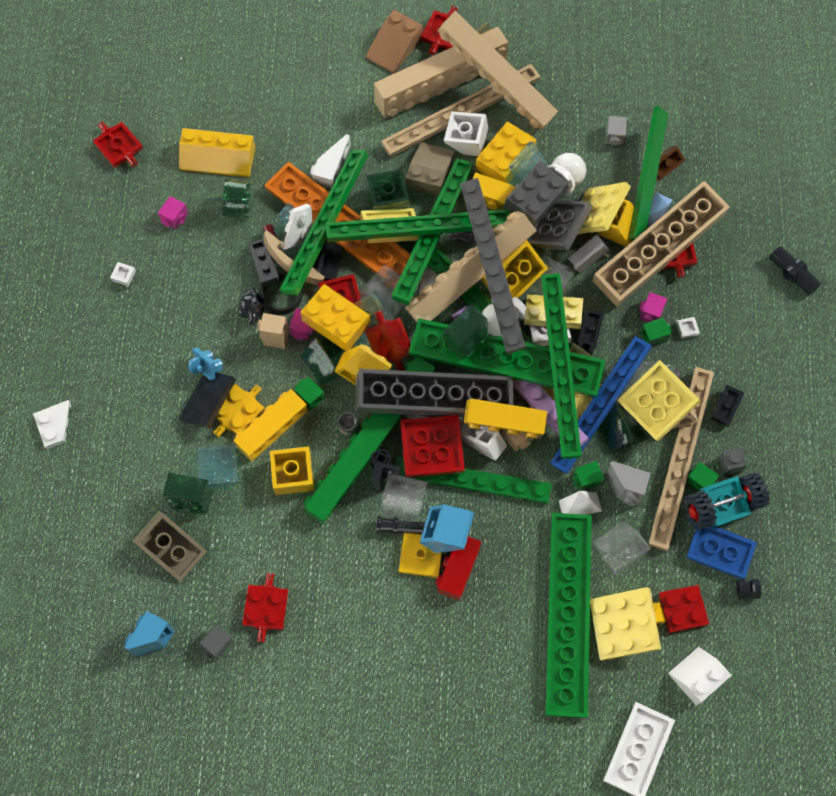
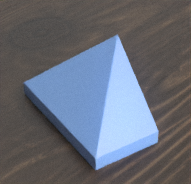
M659 193L655 194L651 204L648 226L653 225L666 214L672 199Z

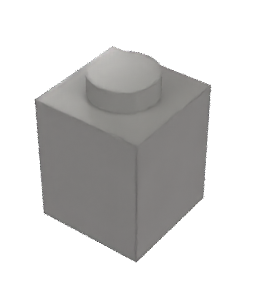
M608 117L605 144L615 146L624 144L627 117Z

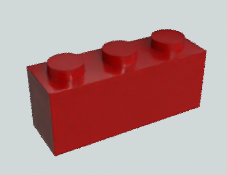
M468 536L463 550L452 551L450 557L446 556L442 566L445 568L443 575H438L435 583L438 586L437 593L460 601L482 541Z

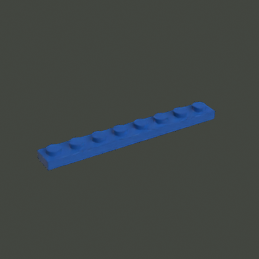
M636 336L633 338L600 387L597 398L592 399L578 420V427L588 437V441L581 446V452H583L652 349V345ZM559 448L550 464L563 473L568 474L578 458L561 459V450Z

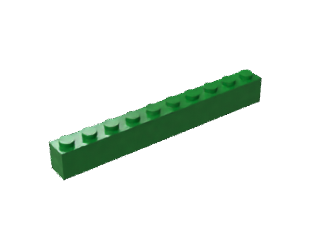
M415 357L414 360L410 359L404 367L405 371L434 373L436 369L419 357ZM373 413L370 419L366 418L361 425L362 430L359 434L355 433L350 439L349 443L351 445L348 449L344 448L338 456L339 461L336 465L333 463L327 470L328 476L325 480L321 479L315 487L316 492L313 496L309 495L304 501V512L324 525L371 461L372 454L382 446L404 415Z

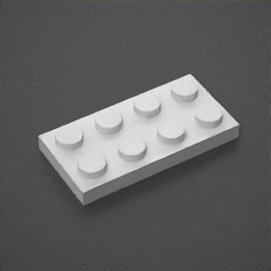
M635 702L603 781L633 796H645L675 720Z

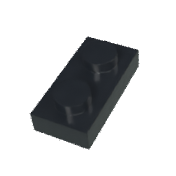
M726 385L710 419L728 427L744 392Z

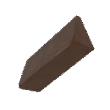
M677 145L669 147L661 154L657 172V179L659 181L685 161Z

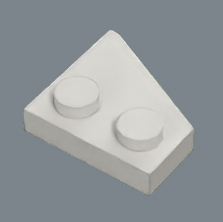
M305 204L291 210L289 222L285 228L287 234L284 242L281 241L280 245L282 249L285 250L301 244L304 238L307 237L313 225L310 205Z
M69 400L33 414L46 449L66 441V428L69 422L68 413L69 408H71Z

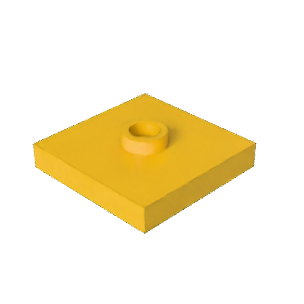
M404 533L399 573L438 578L442 553H435L420 543L422 535Z

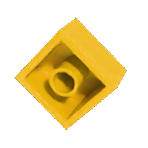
M309 446L270 451L272 483L275 495L315 491Z

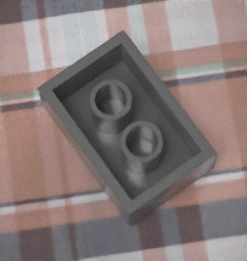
M539 161L506 198L503 208L509 209L510 214L517 211L524 213L535 227L565 192L568 182Z

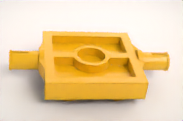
M235 384L216 416L220 425L213 431V434L219 438L226 429L237 434L241 430L248 428L250 422L265 410V407L255 399V396L262 390L261 387H258L256 384L250 392H247Z

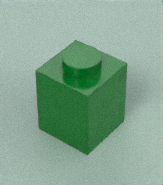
M664 318L643 324L640 333L645 342L655 346L668 342L672 329L670 324L666 323Z
M309 377L305 380H300L295 386V393L307 404L311 411L325 399L324 391Z
M595 461L575 468L572 481L575 487H578L580 491H584L601 485L604 481V476L598 462Z
M699 462L688 476L686 483L699 492L701 488L717 483L716 480L719 475Z

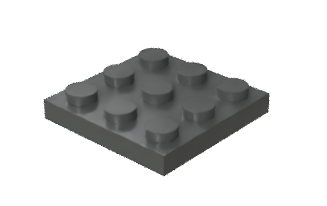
M557 200L534 228L537 231L527 241L532 248L569 250L593 206L590 202Z

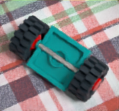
M751 473L740 478L736 476L701 488V491L686 496L683 501L685 503L683 508L686 509L684 512L688 516L687 520L691 521L690 525L694 526V529L701 530L712 525L713 527L750 515V511H755L769 505L770 497L768 495H770V491H767L768 485L764 484L765 480L764 478L761 479L760 474Z

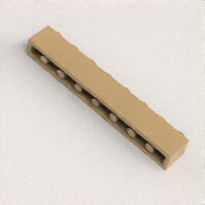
M456 11L441 25L438 30L441 38L449 41L453 45V49L457 53H461L466 58V62L478 70L481 77L487 78L491 82V86L496 91H500L504 95V99L517 108L520 115L530 120L529 123L534 128L541 130L558 112Z
M519 211L511 213L507 217V221L493 229L501 260L537 231L524 213ZM478 247L469 249L460 261L452 263L446 273L438 275L432 285H427L422 289L419 296L412 298L410 305H407L405 310L416 323L418 318L432 321L485 275Z

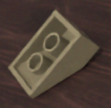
M421 142L406 175V189L438 197L447 179L455 151Z
M158 511L133 539L137 546L179 582L182 581L207 552L161 511Z

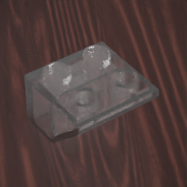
M384 265L361 289V299L374 310H382L383 316L387 320H391L404 305L403 303L391 300L392 293L401 276L387 265Z
M389 473L378 515L389 518L397 517L402 521L417 522L427 482Z
M625 521L591 542L614 576L646 556L651 549L641 534Z

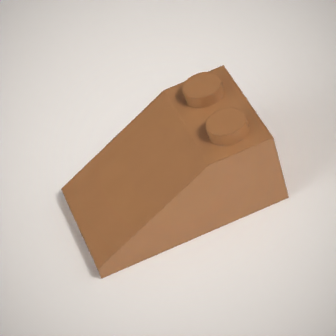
M393 10L384 21L366 54V58L394 74L421 41L423 25Z

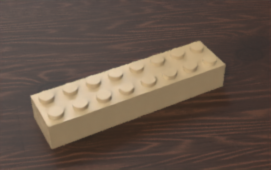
M499 27L480 34L507 61L508 41ZM452 47L375 82V104L384 119L395 116L405 109L408 110L418 103L426 102L431 97L441 95L444 91L456 88L466 81H471L480 74L474 66H470L466 62V58L461 53H457Z
M703 181L594 274L592 281L616 307L620 306L724 217L730 206Z

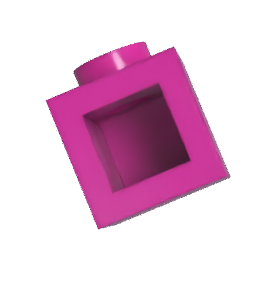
M170 196L158 214L163 225L177 229L179 225L184 223L188 210L185 203Z
M649 292L647 300H642L638 311H641L639 319L646 323L658 320L667 298Z
M296 308L289 326L290 335L298 340H309L310 334H314L315 330L302 322V309Z

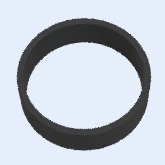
M278 273L279 279L285 280L287 274ZM261 287L260 293L263 297L267 287ZM300 290L297 300L289 307L275 308L266 303L265 308L277 315L289 314L299 307L302 301V290Z

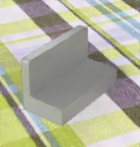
M596 235L568 259L574 265V268L579 273H582L608 252L609 249L600 237Z

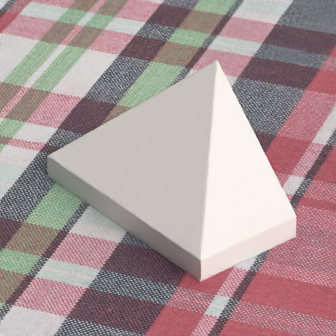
M579 491L559 500L561 513L590 515L602 512L597 492Z

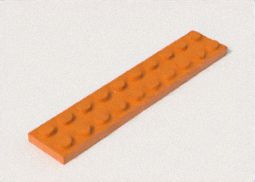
M289 161L264 185L268 192L290 209L305 204L310 205L312 224L329 194L327 190ZM344 204L335 222L361 220V217ZM367 239L335 242L394 289L411 255L395 242L368 243Z

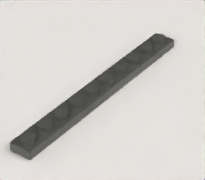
M475 178L460 183L508 355L524 350L526 346L479 179Z

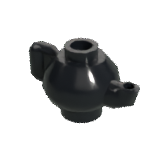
M250 288L240 299L239 313L243 318H248L250 325H253L257 318L263 315L264 306L266 305L265 298L257 293L254 288Z

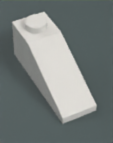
M346 134L317 159L316 164L311 167L310 171L312 180L321 186L332 188L350 148V135Z
M459 417L461 440L481 454L497 460L507 447L500 433L488 431V427L480 426V429L469 428V424H464V417Z

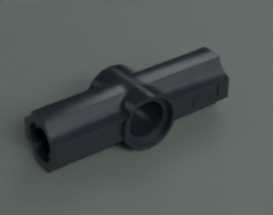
M782 246L776 248L769 256V259L782 270L784 278L791 283L795 282L808 295L813 294L820 287L821 283L808 271L804 261L795 259Z

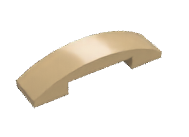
M266 230L263 240L268 252L279 266L286 272H289L294 261L279 250L281 241ZM312 267L305 282L318 285V283L323 282L325 277Z

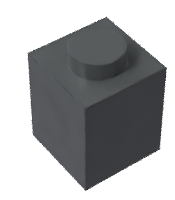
M742 447L722 451L718 457L723 476L742 473L747 466Z
M216 624L201 640L200 644L204 647L201 651L209 658L214 656L218 660L234 640Z

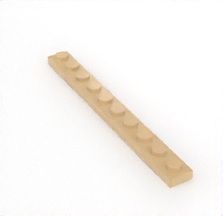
M532 64L518 70L531 85L540 80V75ZM489 85L382 140L381 144L391 158L447 129L451 111L478 113L503 100L504 95Z
M698 367L694 369L689 389L701 401L695 407L698 422L681 426L678 429L648 546L664 551L669 549L714 375L712 371Z

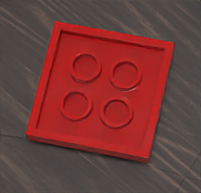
M459 415L401 420L406 478L465 472Z

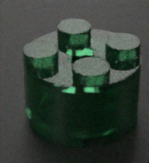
M238 180L224 181L222 216L249 217L251 182Z

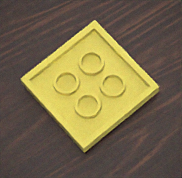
M627 182L588 188L581 201L590 202L593 207L578 234L607 231L631 186Z
M660 360L617 400L657 442L701 402Z
M645 587L590 599L599 659L601 661L661 650L650 588Z

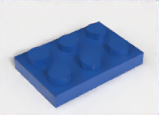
M712 525L701 530H695L686 559L738 579H745L757 542L719 527H713Z

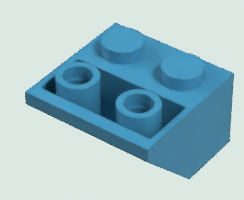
M444 504L430 507L420 543L435 553L463 550L467 543L474 513Z
M146 611L137 620L135 631L127 636L124 648L136 657L164 649L175 629L165 620Z

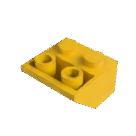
M624 199L607 231H599L596 234L627 247L632 242L628 239L634 211L632 203Z
M361 344L343 352L334 372L356 385V374L359 369L389 370L392 364L387 362L383 356L372 352L368 346Z

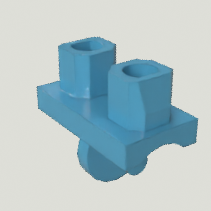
M198 347L192 349L195 357L189 360L188 370L193 374L201 372L209 380L215 379V373L222 371L223 362L219 358L213 360V354L209 350L201 351Z

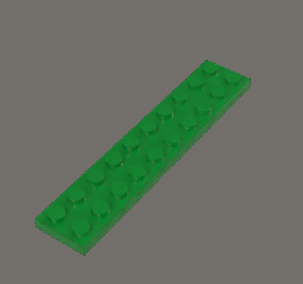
M418 318L409 349V356L497 376H509L515 380L553 388L549 347L524 342L526 349L507 355L501 336H493L483 332ZM570 352L574 393L597 398L606 360Z
M551 514L545 716L588 718L592 515Z

